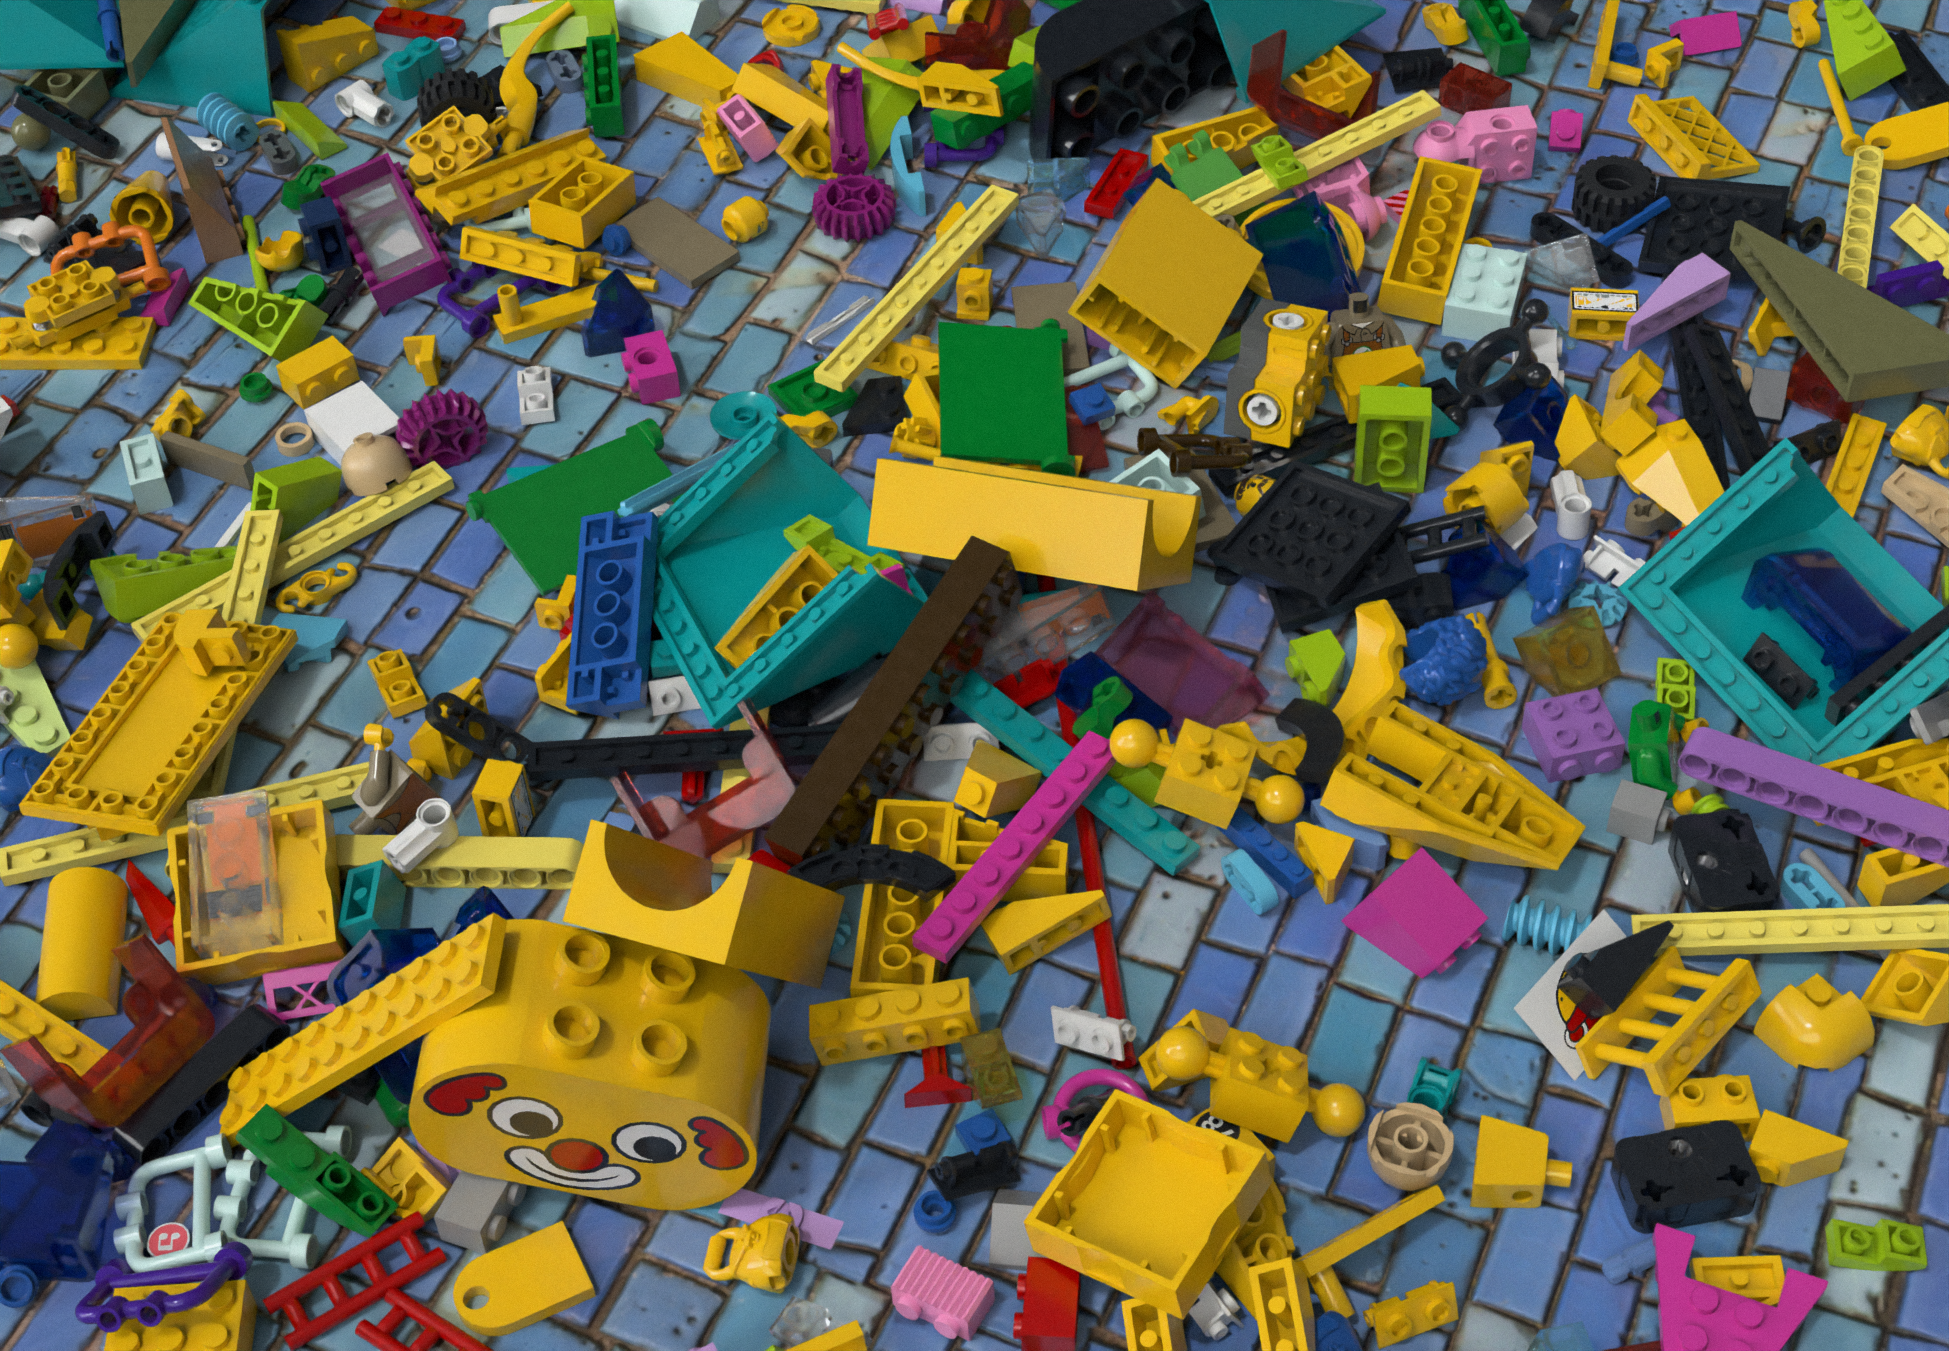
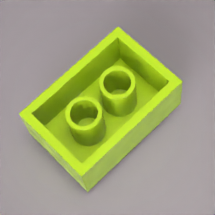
M1360 385L1354 457L1355 482L1366 486L1379 482L1383 492L1424 493L1432 419L1431 388Z

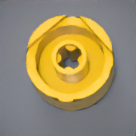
M1489 462L1477 463L1447 486L1445 489L1447 496L1443 499L1446 515L1485 505L1488 511V519L1476 522L1477 534L1487 532L1490 543L1523 517L1524 513L1529 510V503L1513 480L1514 474L1511 468L1504 463L1495 465ZM1462 526L1455 527L1456 530L1462 533Z

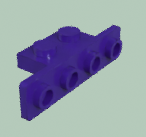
M1936 260L1877 274L1875 285L1867 286L1866 289L1898 307H1904L1949 296V281L1943 276L1944 267Z

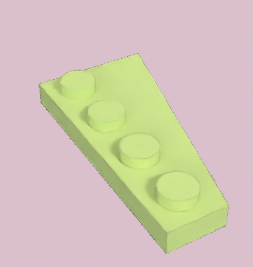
M36 659L21 669H7L0 665V686L8 687L14 694L13 703L8 705L3 712L9 719V723L1 724L22 746L32 747L40 753H47L50 757H56L69 740L70 734Z

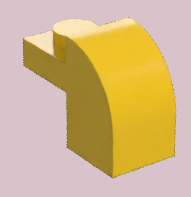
M219 609L186 610L174 629V640L189 669L195 674L208 676L213 666H246L252 657L239 629L228 628Z

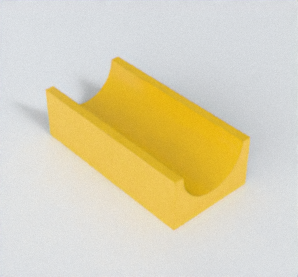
M934 456L933 466L877 458L867 545L955 560L969 538L975 536L1009 551L1016 571L1140 591L1191 582L1202 496L944 456Z
M591 819L563 922L714 963L818 989L821 988L845 900L844 895L738 857L725 882L713 894L711 885L713 861L608 823Z

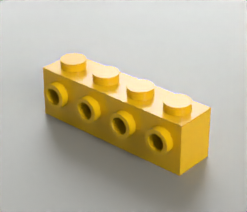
M969 977L809 1005V1040L822 1066L929 1048V1046H942L981 1039L980 1007Z

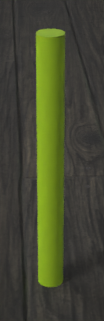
M245 215L242 218V225L255 288L270 293L265 268L255 258V249L260 246L253 216Z

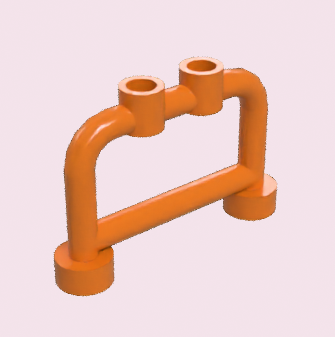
M109 221L101 227L103 234L91 238L88 232L75 233L71 238L73 245L60 250L53 257L50 265V273L53 275L64 270L65 263L73 258H89L98 249L104 247L117 248L122 246L126 239L136 237L141 241L146 265L118 274L117 277L121 282L120 286L124 287L144 280V285L148 291L160 292L166 290L171 285L168 270L160 267L154 239L150 231L143 226L135 224L121 227L119 222Z

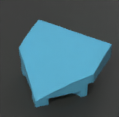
M279 613L270 624L276 625L279 628L296 630L298 641L283 661L284 668L288 672L300 670L299 666H302L305 661L331 662V648H335L348 633L347 619Z

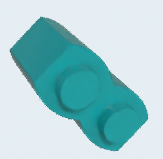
M426 36L415 38L403 51L392 53L382 64L389 94L401 101L417 96L420 87H424V81L427 78L433 79L434 73L438 71L441 74L445 73L440 43Z

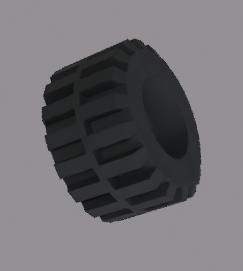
M452 68L445 69L446 72L442 74L438 71L433 74V79L427 78L424 81V87H420L418 91L417 106L421 128L453 105L455 107L468 108L460 112L465 118L472 114H479L488 125L497 119L490 85H487L484 77L478 78L477 73L472 70L466 73L464 68H458V71H452Z
M1611 155L1610 157L1599 156L1597 159H1590L1586 161V164H1582L1576 173L1571 206L1574 212L1573 216L1576 220H1580L1582 226L1590 227L1591 231H1599L1606 234L1613 228L1619 227L1635 215L1644 211V208L1654 202L1657 186L1656 176L1652 174V170L1648 166H1643L1642 162L1639 160L1634 161L1630 157ZM1646 222L1637 228L1642 229L1646 226ZM1637 228L1634 229V230H1632V231L1629 232V233L1636 232Z

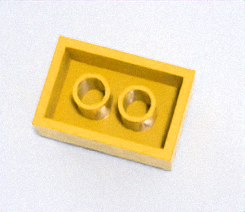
M581 155L528 200L532 233L572 245L576 248L586 249L603 233L607 225L615 223L636 204L634 171Z
M246 1280L227 1281L204 1304L187 1311L167 1314L154 1327L143 1325L137 1318L128 1319L117 1331L107 1332L104 1351H252L258 1306ZM201 1283L114 1288L113 1297L122 1296L129 1301L145 1299L155 1290H162L169 1295H175L190 1291Z

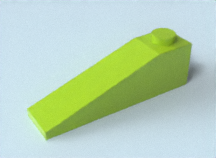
M555 0L500 27L504 58L511 57L525 38L543 20L567 1L575 11L549 32L545 33L536 43L530 54L587 47L586 37L616 34L617 43H620L614 0Z
M866 56L872 62L896 72L918 77L923 74L921 70L913 66L908 60ZM862 69L865 141L868 142L869 151L867 167L873 170L890 145L896 123L901 116H908L920 98V92L891 83Z
M237 546L194 549L190 552V556L171 553L170 551H160L157 558L137 560V553L123 554L90 560V568L106 611L120 622L133 623L141 619V617L154 612L232 570Z

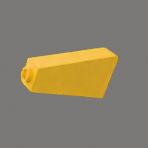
M682 31L633 55L637 80L698 106H701V99L708 98L716 105L737 95V93L732 91L738 74Z
M743 63L732 88L733 92L741 94L747 100L794 127L810 117L830 138L827 101L773 65Z

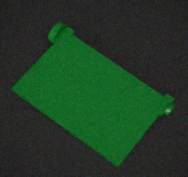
M1052 318L1045 319L1040 327H1034V329L938 322L940 456L971 461L1040 465L1042 472L1076 476L1075 456L1068 455L1062 343H1067L1068 331L1067 329H1060L1059 321Z
M647 418L638 422V424L626 428V435L486 494L481 489L468 494L469 501L466 502L465 506L469 517L473 521L483 519L485 523L491 524L542 596L562 588L567 575L577 576L581 517L615 511L619 516L618 509L621 508L620 503L673 475L656 454V452L664 448V438L658 424L653 419ZM683 494L671 500L675 503Z

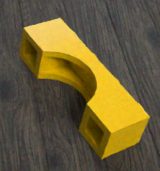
M1641 350L1636 352L1610 375L1600 428L1601 439L1605 445L1611 450L1617 449L1624 457L1656 430L1658 415L1647 406V403L1662 387L1664 371Z

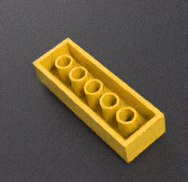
M1423 156L1419 157L1381 282L1377 304L1381 312L1441 325L1445 302L1462 243H1464L1483 169Z
M877 799L871 844L889 845L890 849L912 853L913 850L919 851L947 865L955 803ZM865 884L850 983L851 998L938 983L941 961L913 947L912 936L946 898L948 887L926 903L920 897L901 888L883 884Z

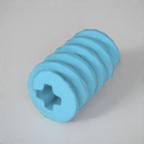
M217 92L209 93L199 102L196 113L198 123L231 149L245 151L256 142L260 130L258 125L254 123L253 118L249 114L238 108L236 104L232 103L222 94Z
M1526 894L1519 904L1515 903V898H1513L1506 916L1502 939L1509 941L1517 932L1518 945L1525 946L1532 937L1534 950L1540 951L1548 942L1549 954L1555 956L1562 947H1564V952L1593 921V915L1588 913L1582 923H1579L1577 921V910L1572 909L1568 916L1563 918L1560 904H1557L1550 913H1547L1546 901L1544 899H1541L1535 908H1531L1530 895Z

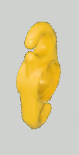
M340 562L337 564V569L347 571L348 573L345 576H334L336 572L334 568H328L325 572L320 570L310 571L304 574L300 580L280 591L275 600L276 607L282 613L293 614L296 612V607L284 604L291 599L299 600L297 603L298 608H304L308 604L322 605L354 583L357 578V569L348 562ZM313 585H325V587L319 591H308V589Z

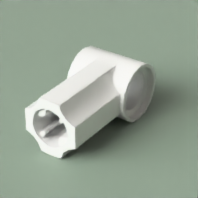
M361 79L334 96L337 107L346 117L350 118L356 114L372 125L379 126L382 129L390 124L391 118L394 115L393 106L374 95L371 87Z
M40 215L35 220L21 216L0 220V238L18 243L25 252L32 256L42 254L48 248V244L60 235L58 226L46 216Z
M1563 470L1557 476L1552 477L1550 481L1551 493L1558 518L1556 531L1565 539L1578 540L1588 534L1592 502L1585 494L1581 476L1576 475L1573 470Z
M432 798L423 802L417 809V819L382 849L385 857L402 874L409 873L434 849L448 847L458 838V826L447 801L441 798Z

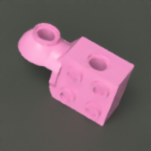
M1528 105L1470 111L1464 114L1455 127L1450 122L1444 120H1436L1429 123L1426 129L1420 132L1415 139L1413 151L1417 157L1423 156L1450 163L1458 160L1460 165L1483 169L1480 184L1529 179L1532 175L1538 127Z
M1358 156L1292 188L1297 198L1324 201L1343 210L1358 225L1366 242L1370 241L1377 234L1382 224L1387 223L1385 205L1380 196H1370L1369 173Z

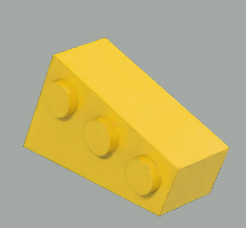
M954 809L947 866L956 872V881L948 886V894L1004 830L999 827V822L990 819L986 823L965 817L964 811ZM1051 839L1000 901L1013 902L1067 894L1069 875L1068 844Z

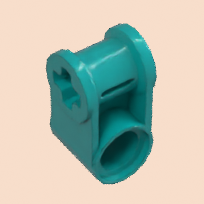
M1422 1056L1407 1096V1102L1423 1104L1438 1111L1443 1116L1444 1122L1450 1105H1453L1457 1096L1463 1070L1456 1068L1452 1071L1431 1064L1429 1058Z

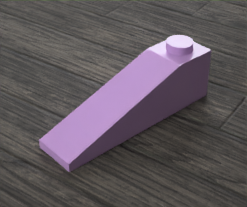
M1704 253L1683 261L1627 322L1623 349L1628 352L1726 299L1731 273Z

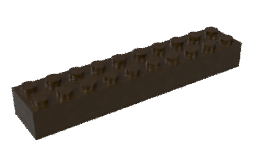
M975 536L969 538L764 835V839L776 858L793 867L822 852L832 850L835 853L849 850L857 844L861 830L869 818L875 816L877 799H883L890 787L892 788L897 785L901 778L902 770L909 759L918 754L923 739L930 728L939 723L943 709L951 697H955L960 692L964 678L971 668L978 665L982 658L983 650L991 638H995L999 634L1005 617L1011 609H1015L1020 603L1023 590L1009 551Z

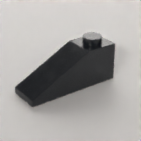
M1668 920L1584 955L1582 953L1574 955L1564 966L1566 974L1557 987L1590 1020L1614 1013L1674 925Z

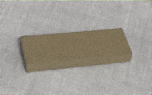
M166 431L160 437L168 463L252 490L255 472L249 457L170 431Z

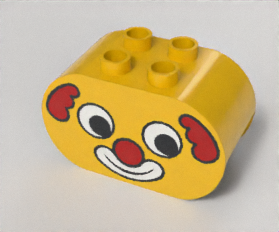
M536 919L507 920L495 992L423 1036L409 1107L411 1130L421 1146L432 1156L451 1167L476 1175L656 1210H688L717 1203L740 1190L751 1178L756 1167L771 1022V1009L768 999L759 985L738 968L614 935Z

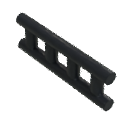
M1485 505L1398 527L1407 549L1408 539L1423 535L1428 536V547L1409 551L1414 565L1490 546L1487 532L1477 534L1476 522L1488 519V511ZM1462 526L1463 538L1442 543V530Z

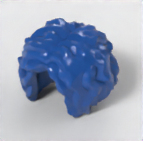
M1464 614L1452 617L1447 616L1446 618L1426 622L1418 630L1410 629L1409 633L1406 634L1407 647H1403V650L1408 659L1414 663L1401 668L1399 676L1401 680L1405 681L1408 689L1416 693L1421 701L1428 702L1429 704L1437 702L1438 706H1446L1451 704L1453 700H1462L1469 693H1475L1481 687L1482 674L1487 670L1488 665L1486 639L1482 637L1479 629L1474 628V623L1470 619L1465 618Z

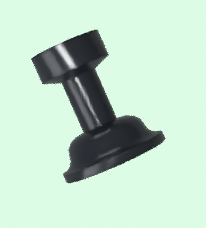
M1787 209L1782 234L1788 231L1794 233L1799 251L1807 254L1821 244L1826 233L1825 219L1816 216L1801 223L1795 220L1794 212Z

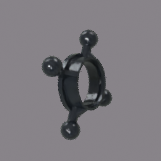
M1533 298L1523 304L1521 309L1522 318L1515 328L1507 327L1493 331L1475 343L1469 351L1458 341H1451L1443 346L1441 360L1446 366L1457 368L1455 376L1456 386L1464 395L1457 405L1448 406L1443 413L1460 428L1459 431L1467 426L1469 420L1468 412L1471 408L1501 406L1516 398L1527 386L1533 390H1542L1549 385L1552 377L1551 371L1547 365L1538 362V357L1531 349L1529 330L1532 326L1542 324L1548 317V306L1541 299ZM1519 351L1517 360L1503 377L1488 386L1478 388L1483 375L1491 365L1501 357Z

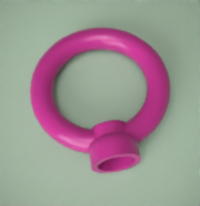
M1090 1069L1080 1072L1069 1078L1061 1086L1055 1096L1053 1105L1042 1106L1041 1115L1045 1137L1047 1140L1060 1138L1068 1148L1076 1152L1082 1136L1079 1134L1072 1137L1064 1135L1060 1130L1070 1126V1122L1058 1126L1057 1117L1061 1111L1069 1109L1072 1099L1085 1088L1105 1085L1118 1088L1122 1092L1137 1096L1146 1102H1149V1099L1136 1081L1121 1072L1110 1069Z

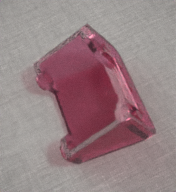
M1152 590L1092 654L1101 665L1097 671L1105 679L1113 676L1118 677L1135 696L1175 728L1172 735L1176 739L1185 718L1216 730L1222 724L1239 721L1260 707L1270 696V693L1249 668L1240 661L1237 662L1233 658L1230 659L1191 628L1179 614L1169 610L1165 605L1166 602Z

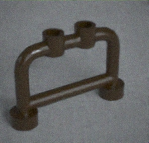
M1140 428L1137 435V447L1141 456L1150 455L1158 448L1170 455L1169 468L1172 477H1189L1191 470L1241 468L1251 464L1253 458L1251 444L1241 443L1238 436L1158 434L1156 428ZM1187 448H1211L1215 450V455H1195Z

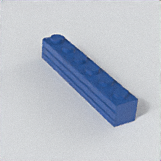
M1239 805L1227 830L1215 826L1239 849H1243L1261 869L1294 899H1297L1313 888L1314 872Z

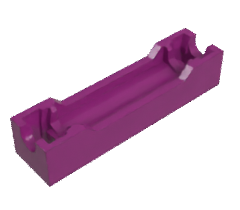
M832 63L825 80L832 173L849 175L851 172L852 175H859L863 172L864 174L869 163L868 142L865 141L862 105V68L853 67L851 72L842 73L840 71L841 65Z

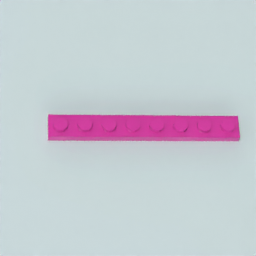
M1090 730L1084 735L912 936L913 947L945 964L948 963L1117 762L1111 754L1109 739Z

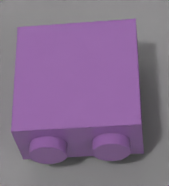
M1597 688L1525 703L1522 729L1548 783L1572 780L1580 776L1599 772L1606 773L1613 769L1621 768L1625 741Z

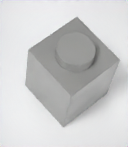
M1621 779L1611 805L1606 832L1652 845L1657 830L1665 831L1671 810L1664 808L1667 792Z

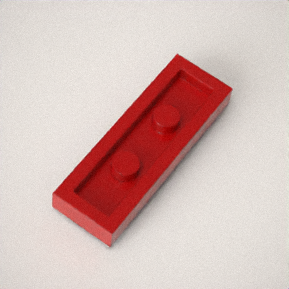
M386 6L374 22L375 30L378 33L412 39L426 36L434 41L442 37H452L458 41L466 30L464 19Z
M1119 148L1085 200L1084 212L1114 219L1149 165V155Z

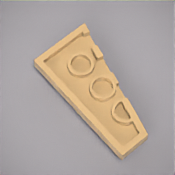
M1902 464L1883 482L1881 493L1949 548V488Z

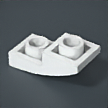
M530 366L524 370L517 371L522 425L555 421L550 367Z

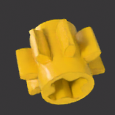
M912 416L911 419L904 418L903 423H899L894 430V435L902 440L934 447L936 441L933 427L926 426L927 418ZM902 454V457L917 459V457Z

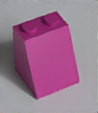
M1421 847L1341 921L1355 933L1423 979L1434 969L1441 974L1458 959L1453 952L1459 946L1466 950L1482 936L1478 928L1488 917L1426 850Z

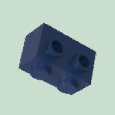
M331 196L300 204L303 217L298 219V223L303 237L308 236L309 242L304 245L310 262L316 260L322 276L344 270L347 267H353L341 218Z

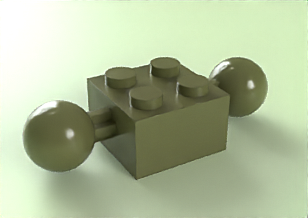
M117 67L39 69L24 85L38 90L89 121L110 99L105 81L110 80L115 75ZM22 113L14 119L11 125V136L20 148L27 151H37L48 144L51 137V129Z

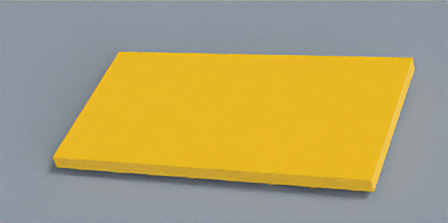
M166 612L20 802L19 808L22 815L160 837L297 643L298 636L296 630L279 628L276 625L264 626L249 624L244 621L224 620L228 628L239 629L252 657L246 666H213L208 676H202L193 673L189 669L173 637L174 629L183 614L179 612Z

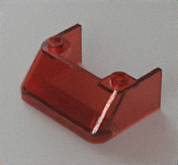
M947 0V9L950 8L955 0ZM990 0L984 23L973 20L966 21L957 28L956 34L926 31V70L936 61L962 64L970 70L993 69L1006 71L1012 68L1007 64L1013 42L1016 37L1029 31L1031 25L1030 7L1023 0Z
M1281 29L1252 46L1247 95L1251 103L1275 124L1318 141L1376 113L1381 72L1374 71L1370 73L1372 83L1352 117L1348 118L1343 112H1334L1280 88L1287 38L1286 30Z
M749 697L736 705L756 738L746 744L742 754L743 763L751 776L688 814L685 813L681 804L675 798L668 795L657 796L644 803L625 771L610 779L644 837L706 859L780 814L797 788L779 746Z
M146 934L118 944L111 950L136 980L125 992L122 999L123 1011L135 1027L85 1074L80 1077L68 1064L57 1062L34 1035L8 1044L0 1050L43 1101L99 1129H109L118 1126L128 1119L213 1036L215 1031V1020L211 1011Z

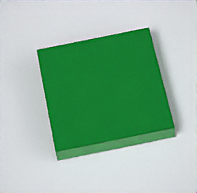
M824 360L768 385V393L787 414L806 416L815 411H823L831 418L850 409L856 401L858 394L850 386L842 393L815 382L814 371Z

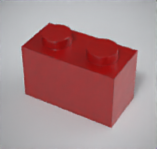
M1028 1256L1027 1273H1019L1017 1282V1300H1024L1023 1312H1015L1013 1339L1021 1340L1022 1351H1076L1081 1291L1080 1272L1050 1258Z

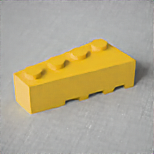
M1262 104L1152 136L1151 164L1164 183L1173 189H1177L1170 180L1174 171L1166 164L1164 156L1171 153L1169 151L1170 147L1181 143L1187 151L1189 162L1197 160L1198 158L1190 152L1187 144L1194 140L1192 136L1203 129L1210 137L1213 150L1221 146L1236 167L1241 170L1257 161L1252 152L1251 145L1261 142L1267 136H1278L1279 123L1267 104Z

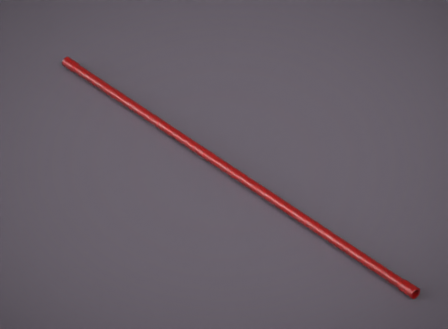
M1036 574L1039 592L1057 590L1055 577ZM1062 628L1046 633L1049 658L1055 666V671L1052 673L1065 685V687L1055 691L1062 739L1074 748L1080 741L1072 730L1078 717ZM1081 804L1075 810L1074 817L1086 892L1102 890L1108 902L1094 814ZM1110 917L1094 926L1092 930L1106 1017L1121 1020L1127 1019ZM1127 1041L1123 1045L1124 1061L1111 1058L1113 1068L1126 1070L1135 1066L1136 1056L1133 1041Z

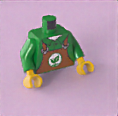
M1643 700L1632 707L1628 737L1633 783L1667 792L1666 800L1672 799L1675 810L1680 815H1688L1691 813L1695 803L1702 798V795L1695 787L1680 792L1678 784L1675 783L1680 743L1679 732L1682 739L1687 743L1694 729L1709 727V723L1703 717L1686 722L1684 716L1673 711L1672 705L1662 704L1653 700Z

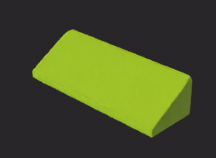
M272 102L276 118L283 121L285 127L321 160L347 148V144L302 103Z

